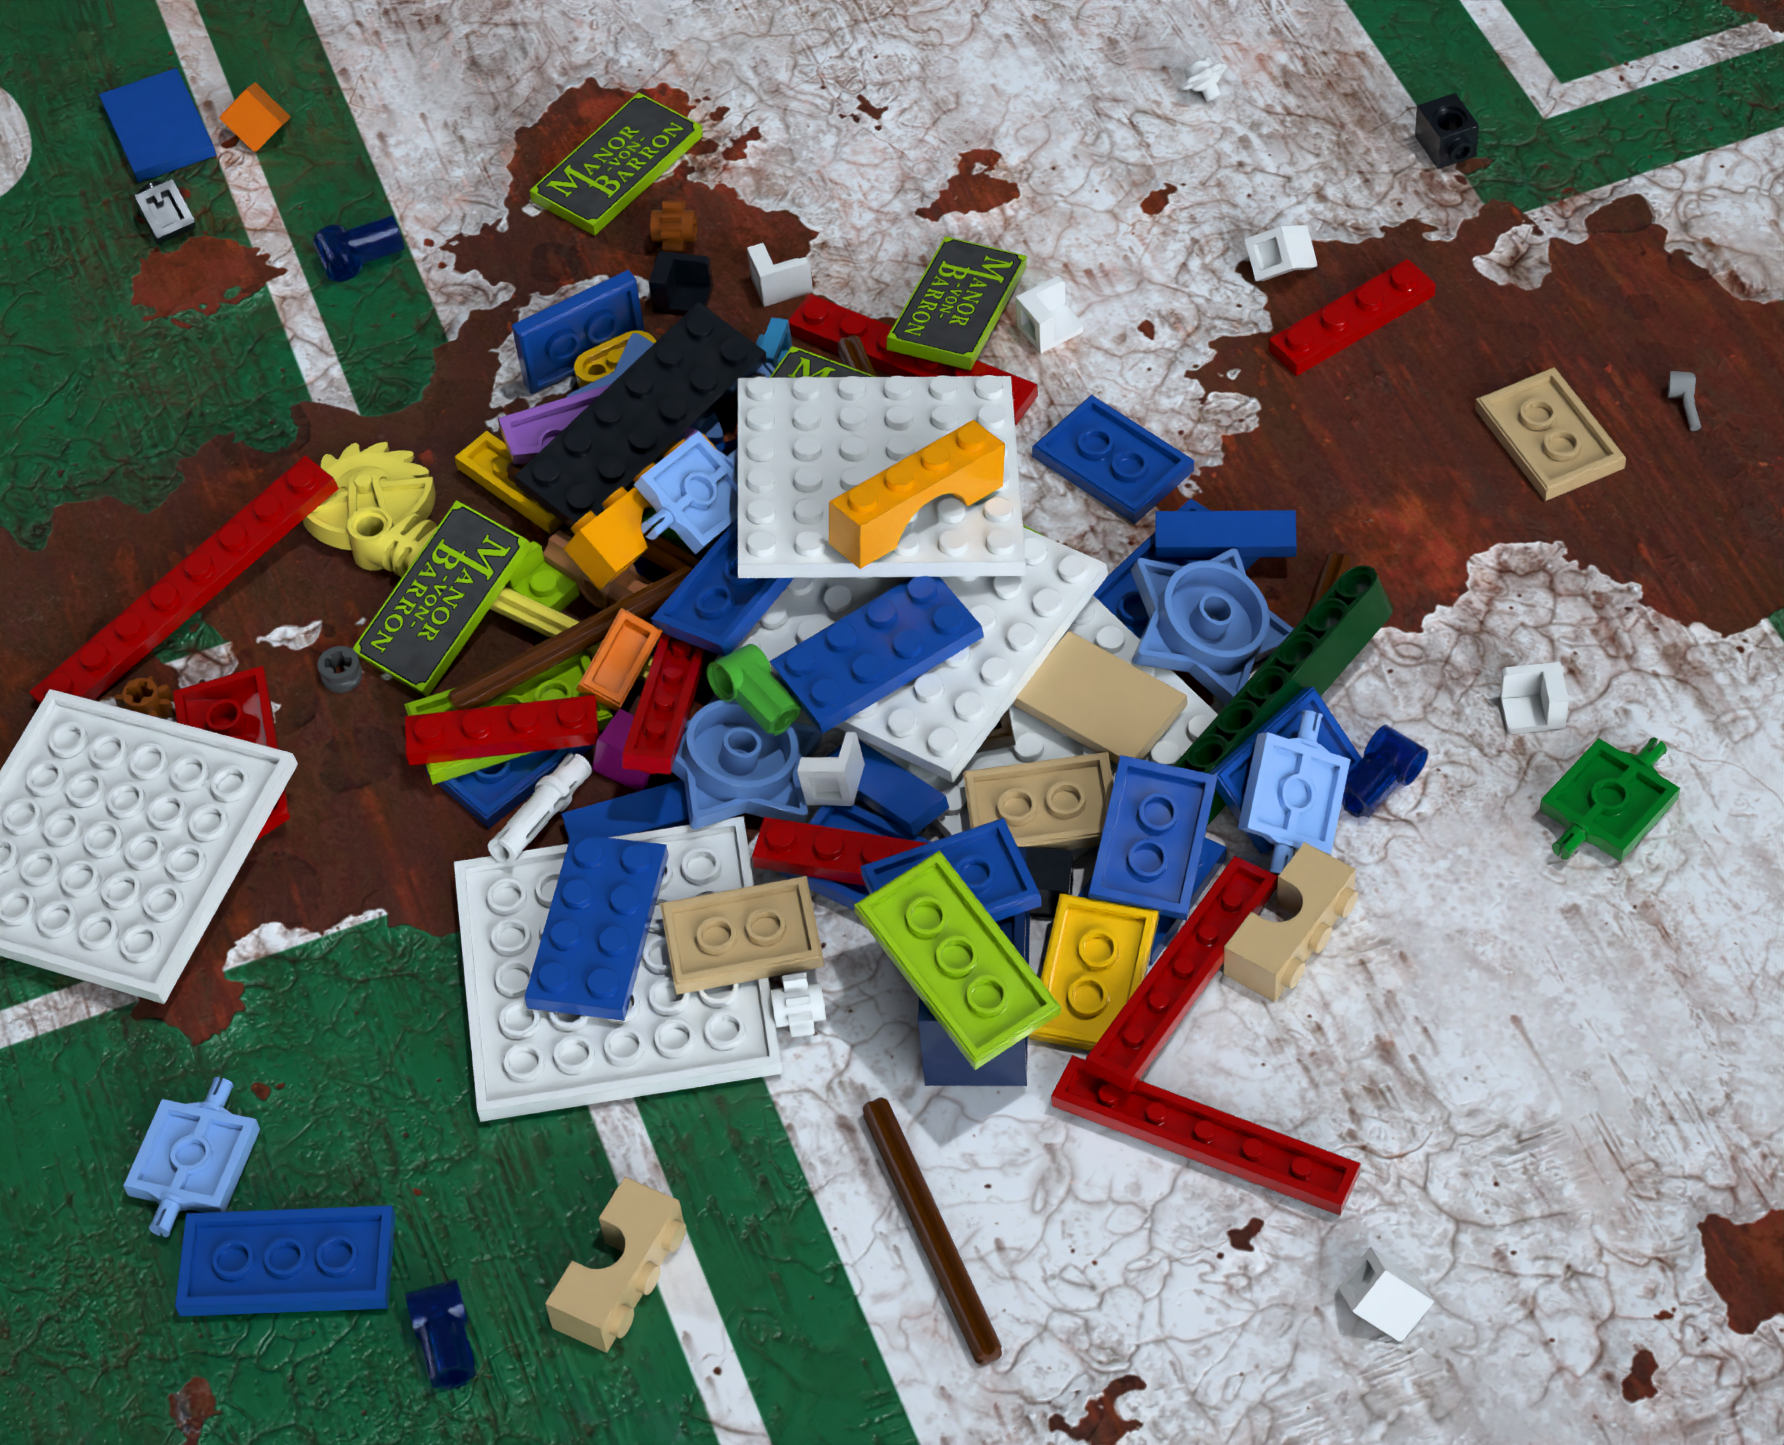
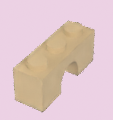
M1304 842L1278 876L1277 905L1292 912L1295 917L1283 922H1273L1250 912L1224 947V975L1273 1002H1276L1286 987L1293 989L1301 979L1306 966L1305 962L1312 952L1320 953L1326 946L1332 933V925L1339 916L1346 918L1355 906L1358 898V892L1354 890L1356 869Z
M627 1177L623 1178L599 1217L605 1244L622 1251V1256L613 1265L602 1269L588 1268L571 1261L545 1303L553 1329L605 1353L609 1351L617 1337L622 1338L628 1332L634 1318V1308L643 1294L649 1295L659 1279L662 1262L669 1252L674 1253L679 1248L686 1233V1224L683 1220L678 1199Z

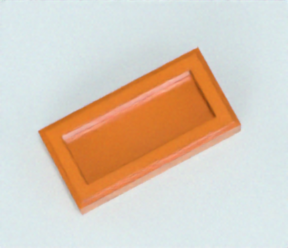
M621 608L576 690L586 696L596 695L597 702L618 712L663 630Z

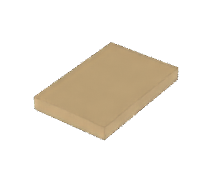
M1555 367L1476 399L1475 410L1545 501L1625 469L1626 457Z
M1068 631L1054 647L1013 702L1015 707L1095 752H1108L1109 759L1117 764L1119 763L1120 755L1143 759L1188 705L1186 694L1071 631Z
M1108 752L963 771L971 829L1004 818L1017 847L1071 850L1100 846L1114 785Z
M807 876L660 903L676 995L825 967Z

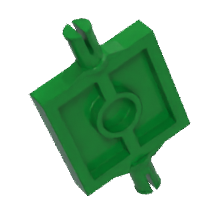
M1652 737L1638 754L1634 755L1629 752L1620 751L1598 738L1541 799L1539 811L1567 829L1552 844V850L1557 856L1562 853V859H1569L1582 842L1593 844L1620 862L1633 850L1679 798L1680 787L1660 776L1653 767L1667 752V747L1662 741L1657 744L1658 738Z

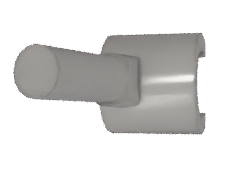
M1670 371L1668 398L1683 399V407L1691 431H1697L1701 428L1694 398L1696 377L1691 372Z

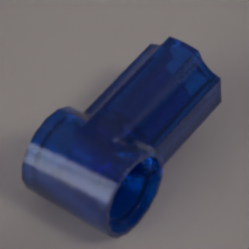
M393 215L350 230L341 225H329L320 229L313 238V248L329 279L337 282L348 281L354 278L360 272L364 263L405 250L402 236Z
M1387 724L1381 726L1368 742L1363 758L1347 774L1341 803L1344 810L1356 818L1362 816L1369 818L1399 784L1408 786L1417 778L1427 761L1428 749Z
M457 1278L405 1293L416 1338L421 1340L432 1387L452 1390L465 1386L471 1378L477 1376L470 1340H468L465 1325H469Z

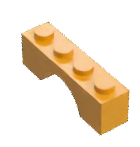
M972 420L830 500L829 545L859 569L867 566L897 548L900 537L908 522L920 508L932 499L951 493L965 505L970 506L1003 487L1005 443L975 420Z
M702 434L707 439V441L716 449V447L709 441V439L704 434ZM682 439L681 441H679L663 457L665 458L668 454L674 451L686 440ZM651 463L633 479L634 483L655 466V463ZM623 486L620 487L602 503V506L605 508L602 513L596 516L592 511H589L570 528L575 535L563 549L599 590H602L631 567L648 548L641 530L643 511L653 506L636 487L632 488L629 492Z

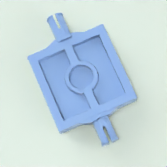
M698 431L644 473L633 485L654 507L657 513L642 523L641 530L643 534L656 525L646 536L654 540L670 527L696 555L728 529L738 517V447L726 456L715 449Z
M1302 711L1297 738L1287 739L1268 732L1257 734L1237 829L1262 836L1269 843L1275 845L1270 870L1268 871L1277 876L1292 859L1294 850L1299 849L1304 842L1326 854H1331L1351 759L1330 753L1321 744L1317 743L1323 715L1314 711Z
M215 1077L212 1080V1085L206 1099L202 1103L184 1104L165 1099L161 1100L123 1185L128 1196L154 1201L159 1204L155 1216L149 1225V1230L158 1236L161 1233L163 1237L170 1236L173 1224L181 1210H195L204 1213L225 1212L245 1167L260 1127L256 1119L232 1114L224 1108L230 1092L234 1088L233 1083L225 1078L222 1081L220 1077Z

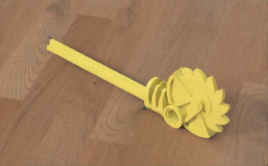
M387 442L374 444L360 452L359 445L353 443L342 452L338 460L331 454H325L321 460V468L335 479L339 489L303 519L304 526L319 541L335 548L352 550L356 564L362 569L369 571L385 569L390 572L394 571V574L403 577L437 529L436 523L428 519L434 507L436 497L433 477H429V470L421 465L411 463L414 459L412 451L398 450L388 452ZM507 587L503 588L490 607L491 610L550 638L579 623V621ZM602 641L586 649L588 656L594 658ZM649 655L637 677L638 680L644 683L646 682L653 656Z

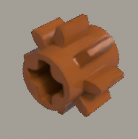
M662 201V210H652L650 232L652 242H663L662 251L664 252L686 251V242H696L698 220L696 210H686V201Z
M152 676L129 680L122 694L115 695L114 697L117 706L120 708L165 720L176 715L171 703L174 699L168 684L157 688Z

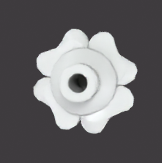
M1211 57L1197 59L1190 64V67L1184 68L1186 81L1180 85L1181 90L1192 88L1193 91L1202 92L1206 101L1210 102L1222 95L1217 83L1228 67L1225 63L1215 64Z

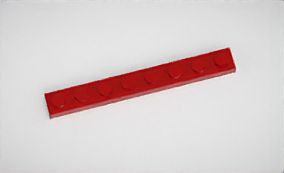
M306 455L302 457L29 691L35 703L40 706L49 689L94 701L339 489L335 479Z

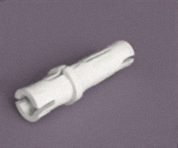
M569 753L552 774L542 777L536 783L535 792L530 799L513 815L504 828L489 841L488 850L495 860L502 864L505 862L508 865L512 864L521 854L522 850L544 828L552 816L557 812H562L569 806L575 790L592 773L591 765L583 756L577 753L574 756L573 753Z

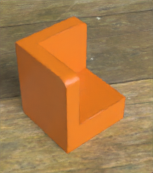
M256 82L247 87L219 117L254 152L258 151L291 118Z

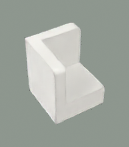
M1307 225L1279 226L1245 239L1255 281H1265L1294 270H1309L1317 267V260Z
M764 243L747 247L751 279L764 307L813 293L811 268L806 257L794 258L773 265Z
M1056 276L1016 296L1017 327L1040 353L1083 332L1082 321L1066 305L1065 282L1060 276Z
M1560 662L1512 666L1502 669L1499 698L1506 730L1509 734L1565 729L1569 697Z
M856 732L845 733L839 757H801L797 774L806 805H854L865 765Z
M1371 1246L1338 1287L1352 1312L1398 1341L1406 1338L1434 1303L1429 1292L1416 1275Z

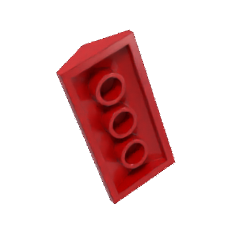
M263 665L173 691L177 723L279 749L267 676ZM286 789L283 790L256 841L290 819Z

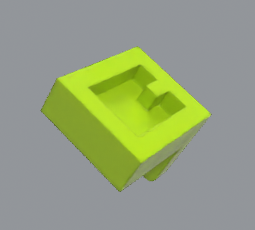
M532 541L530 543L532 548L514 572L506 587L561 612L580 595L577 584L545 562L542 546Z

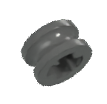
M335 646L324 651L319 657L317 667L323 686L327 690L334 693L348 692L357 687L362 681L363 672L359 658L352 648ZM344 665L345 671L336 673V667Z

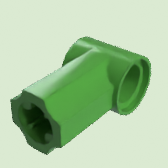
M745 645L710 663L707 667L708 682L716 696L725 702L735 699L768 734L772 733L774 736L785 732L799 717L802 706L771 676L770 663L763 651L756 645Z

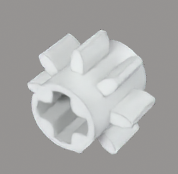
M806 972L782 976L784 988L771 990L776 1028L790 1026L791 1038L815 1034L813 1022L826 1020L821 982L808 984Z

